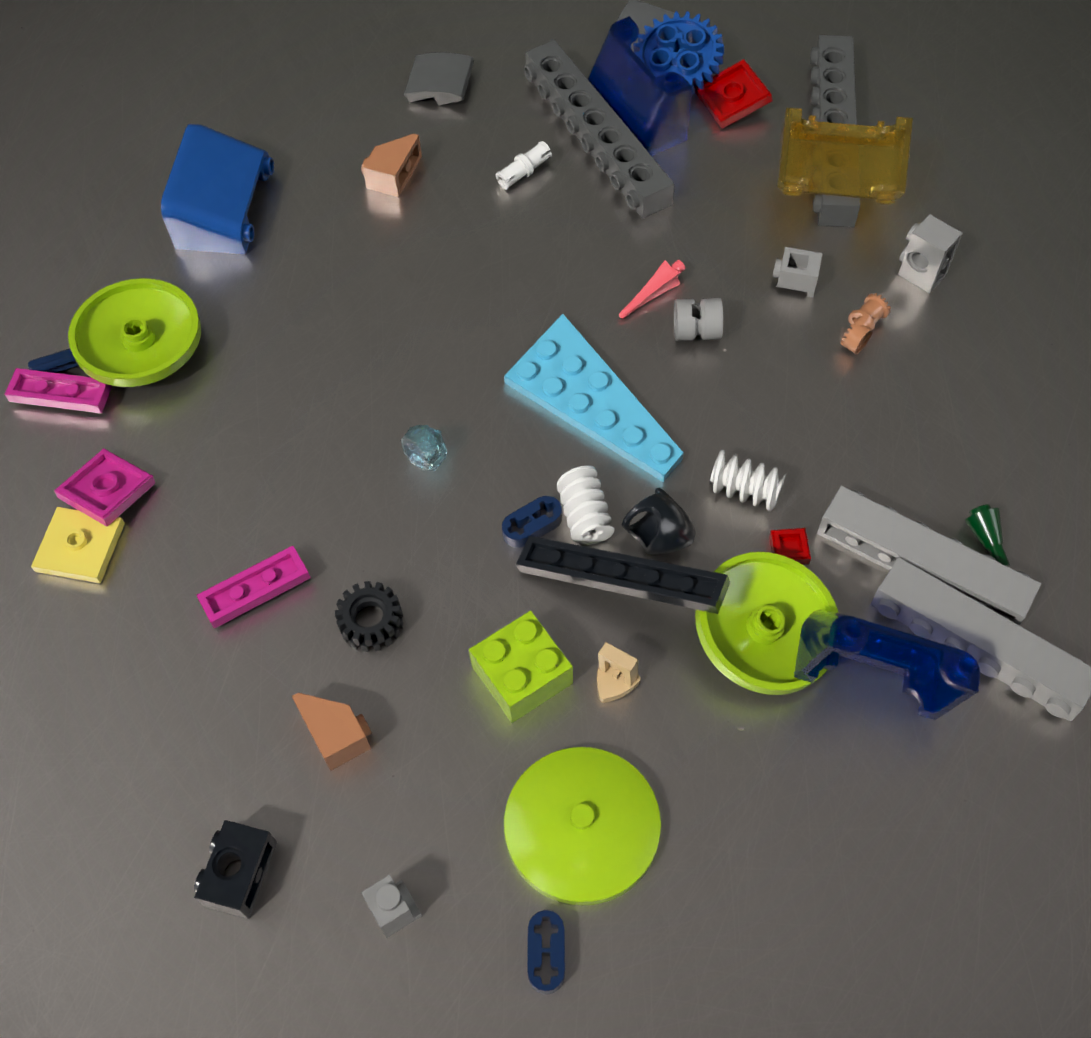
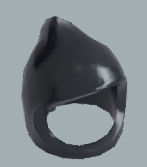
M660 487L655 489V494L636 504L626 514L621 524L629 534L639 541L645 553L651 555L668 554L689 547L694 542L696 535L692 520L675 500ZM647 512L639 521L629 525L633 517L638 513Z

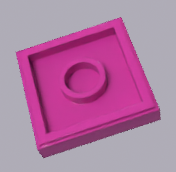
M103 448L54 491L58 499L107 527L155 484L153 475Z

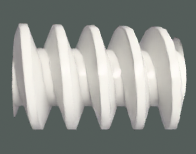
M721 450L716 459L709 484L713 482V492L719 494L726 486V496L728 498H732L739 491L740 502L743 503L753 495V506L758 507L765 499L766 510L772 511L778 501L786 474L782 479H779L778 468L774 467L767 475L765 474V464L762 462L755 470H752L751 459L749 458L742 466H739L737 454H734L729 462L725 461V450Z
M593 466L573 468L564 473L557 482V490L560 493L564 515L567 517V525L571 529V539L582 545L603 542L611 537L615 530L614 527L608 526L612 522L610 514L606 513L608 505L603 501L605 495L600 490L601 482L596 478L598 472Z

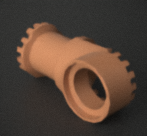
M877 293L868 295L859 310H853L848 316L852 329H847L849 333L845 332L846 338L842 337L844 341H841V345L855 354H858L868 343L875 329V324L881 318H886L891 312V307L887 306L888 301L885 302V298L881 299L882 295L880 294L878 296Z

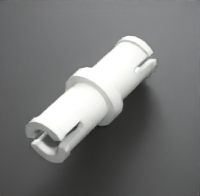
M540 141L525 154L520 153L515 156L514 162L495 174L496 179L502 178L498 180L500 186L507 190L522 177L532 175L536 167L552 157L549 146L545 142Z

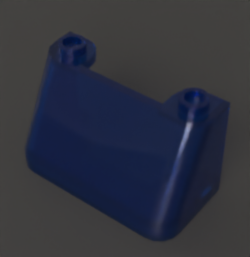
M628 16L613 23L587 79L649 154L653 156L687 141L692 86L682 75L675 72H668L658 77L653 75L631 49V43L635 42L639 37V27Z
M820 609L814 611L803 622L795 666V678L812 683L822 669L830 671L838 666L839 656L904 675L902 693H912L920 704L918 715L933 720L940 718L979 692V665L976 659L964 650L854 616Z

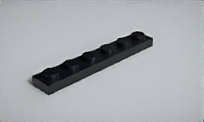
M529 536L516 563L518 570L522 573L715 614L719 613L730 585L728 575L534 536Z

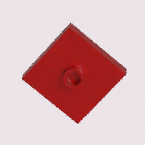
M744 59L714 75L712 83L703 81L704 89L701 90L694 86L696 95L721 129L772 102V94Z

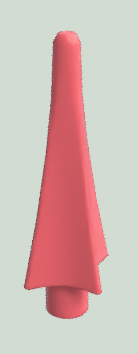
M664 260L642 290L619 313V317L621 319L627 317L647 302L680 285L678 275L686 269L684 263L677 260L670 266Z

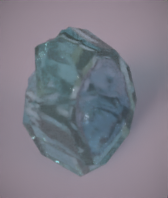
M416 425L410 427L401 439L404 454L412 464L423 471H435L446 459V444L440 430L430 428L428 425Z

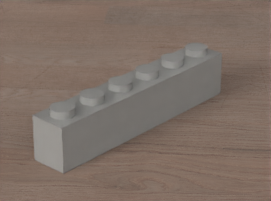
M843 486L839 488L823 515L817 532L818 535L888 570L892 568L898 557L1018 625L1026 617L1042 584L1033 580L1022 571H1015L997 562L992 556L980 554L964 546L957 539L945 537L931 530L926 524L915 522L898 514L893 508L882 506L866 498L862 493L856 490H849Z
M898 557L877 589L871 605L876 607L883 616L896 619L910 627L911 631L917 636L929 638L941 645L948 654L963 658L975 665L982 674L988 677H995L1009 685L1016 694L1031 698L1040 703L1052 715L1065 718L1071 722L1086 706L1091 696L1090 665L902 558Z

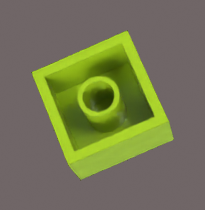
M531 610L469 649L472 668L511 723L573 684V666Z

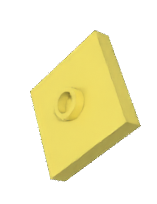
M57 507L31 567L38 573L101 584L125 523L122 518L117 517L106 527L79 510Z

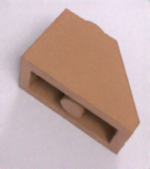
M411 134L374 147L369 157L364 159L361 168L367 189L396 197L400 196L422 158L419 135Z
M299 692L292 696L330 771L371 749L366 737L372 734L362 713L355 717L350 706L347 704Z

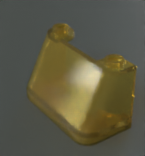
M786 108L781 126L777 188L783 190L784 195L799 196L801 193L866 198L876 199V202L880 204H893L896 199H900L904 195L913 118L897 117L894 125L884 127L885 121H878L876 126L817 122L815 121L816 116L812 115L809 116L808 120L802 118V109Z

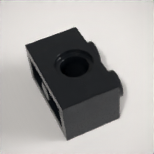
M224 820L221 830H217L212 837L209 847L211 856L206 869H201L195 880L194 892L196 894L194 898L204 907L249 919L277 844L271 833ZM240 860L241 867L239 871L232 876H225L227 866L233 861Z

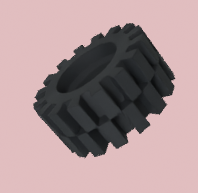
M365 581V588L360 589L357 583L352 586L354 593L351 594L348 590L342 593L344 601L338 599L336 604L338 610H335V617L346 643L350 642L351 647L356 650L360 645L363 652H369V646H373L376 652L381 650L379 644L384 642L388 647L392 644V636L396 639L399 637L400 632L398 628H403V613L397 595H394L390 587L384 590L383 583L376 582L374 588L371 581ZM375 606L383 611L382 620L374 626L362 627L356 622L357 614L366 607Z

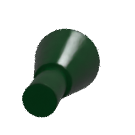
M989 504L970 510V516L965 519L966 524L984 548L989 551L990 556L995 558L997 562L1009 567L1010 564L1002 546L1003 536L999 508H991Z

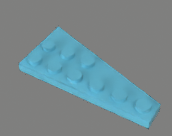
M564 314L550 326L504 375L506 385L663 483L683 460L684 452Z

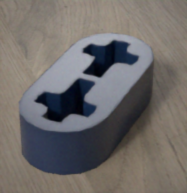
M542 496L509 514L502 522L504 541L511 547L521 548L525 546L529 536L540 538L556 529L562 521V506L560 502L554 497ZM541 510L553 511V516L550 518L547 515L541 516ZM512 527L523 528L524 533L519 535L516 531L512 532Z
M549 910L539 911L530 919L527 953L529 983L538 993L546 995L559 990L565 978L564 924L558 914ZM543 921H550L551 928L558 929V933H553L550 936V948H542V936L539 933H535V929L542 928ZM542 956H550L551 969L558 971V976L551 977L550 984L547 985L542 984L541 977L534 976L535 971L542 970Z

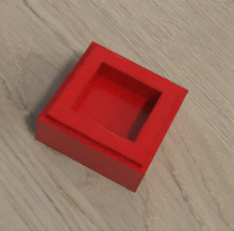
M806 528L770 531L769 539L772 553L786 556L802 565L810 564L811 555Z

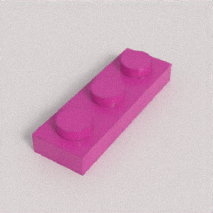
M16 368L4 395L9 402L102 413L112 385L101 383L91 377Z
M292 545L196 596L215 629L305 582L311 577Z

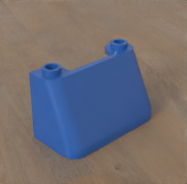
M187 125L161 199V214L175 249L246 255L249 242L252 243L254 240V226L249 223L247 214L257 181L268 180L269 175H273L274 160L272 157H269L267 151L203 125Z

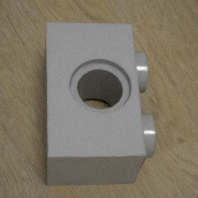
M930 214L921 224L915 223L906 237L909 243L899 258L902 264L898 275L926 292L931 293L947 275L962 232Z

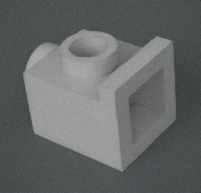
M785 247L783 259L776 258L773 277L778 278L777 287L808 292L807 297H813L823 253Z
M390 875L361 892L387 938L422 916L404 882L401 880L395 884Z

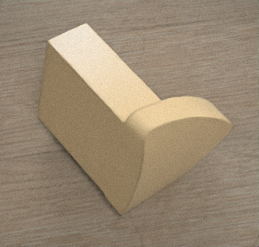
M605 642L598 653L599 667L597 671L598 695L602 703L624 697L641 682L638 675V659Z

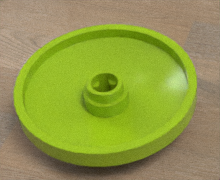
M129 279L111 284L97 291L78 308L69 326L68 341L77 364L91 378L107 385L135 387L162 380L186 364L199 344L201 322L192 299L177 286L157 279Z
M750 552L735 556L725 561L714 571L728 575L730 585L719 613L715 614L696 610L695 621L698 637L705 653L724 676L750 691L767 695H784L805 689L830 668L840 647V616L830 592L812 571L793 559L770 552Z
M572 747L555 751L542 757L520 776L506 804L504 833L512 862L519 874L529 885L552 900L570 905L586 906L611 901L628 892L643 878L657 852L661 833V819L658 802L653 790L644 776L632 764L620 756L602 749Z

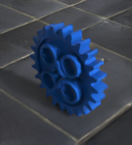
M676 11L672 19L667 14L663 15V22L653 19V28L645 25V34H638V43L633 44L634 53H632L635 73H638L640 82L646 81L647 89L655 85L656 94L666 89L667 97L672 94V91H677L678 96L681 97L685 89L690 94H693L694 86L701 90L704 89L703 81L712 83V74L720 73L719 65L724 63V44L722 34H718L717 26L710 27V19H706L701 23L700 14L691 19L689 11L685 13L684 17H680L678 11Z

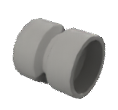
M693 298L675 299V340H694L697 335H700L703 340H721L723 334V306L721 298H702L700 303H696Z

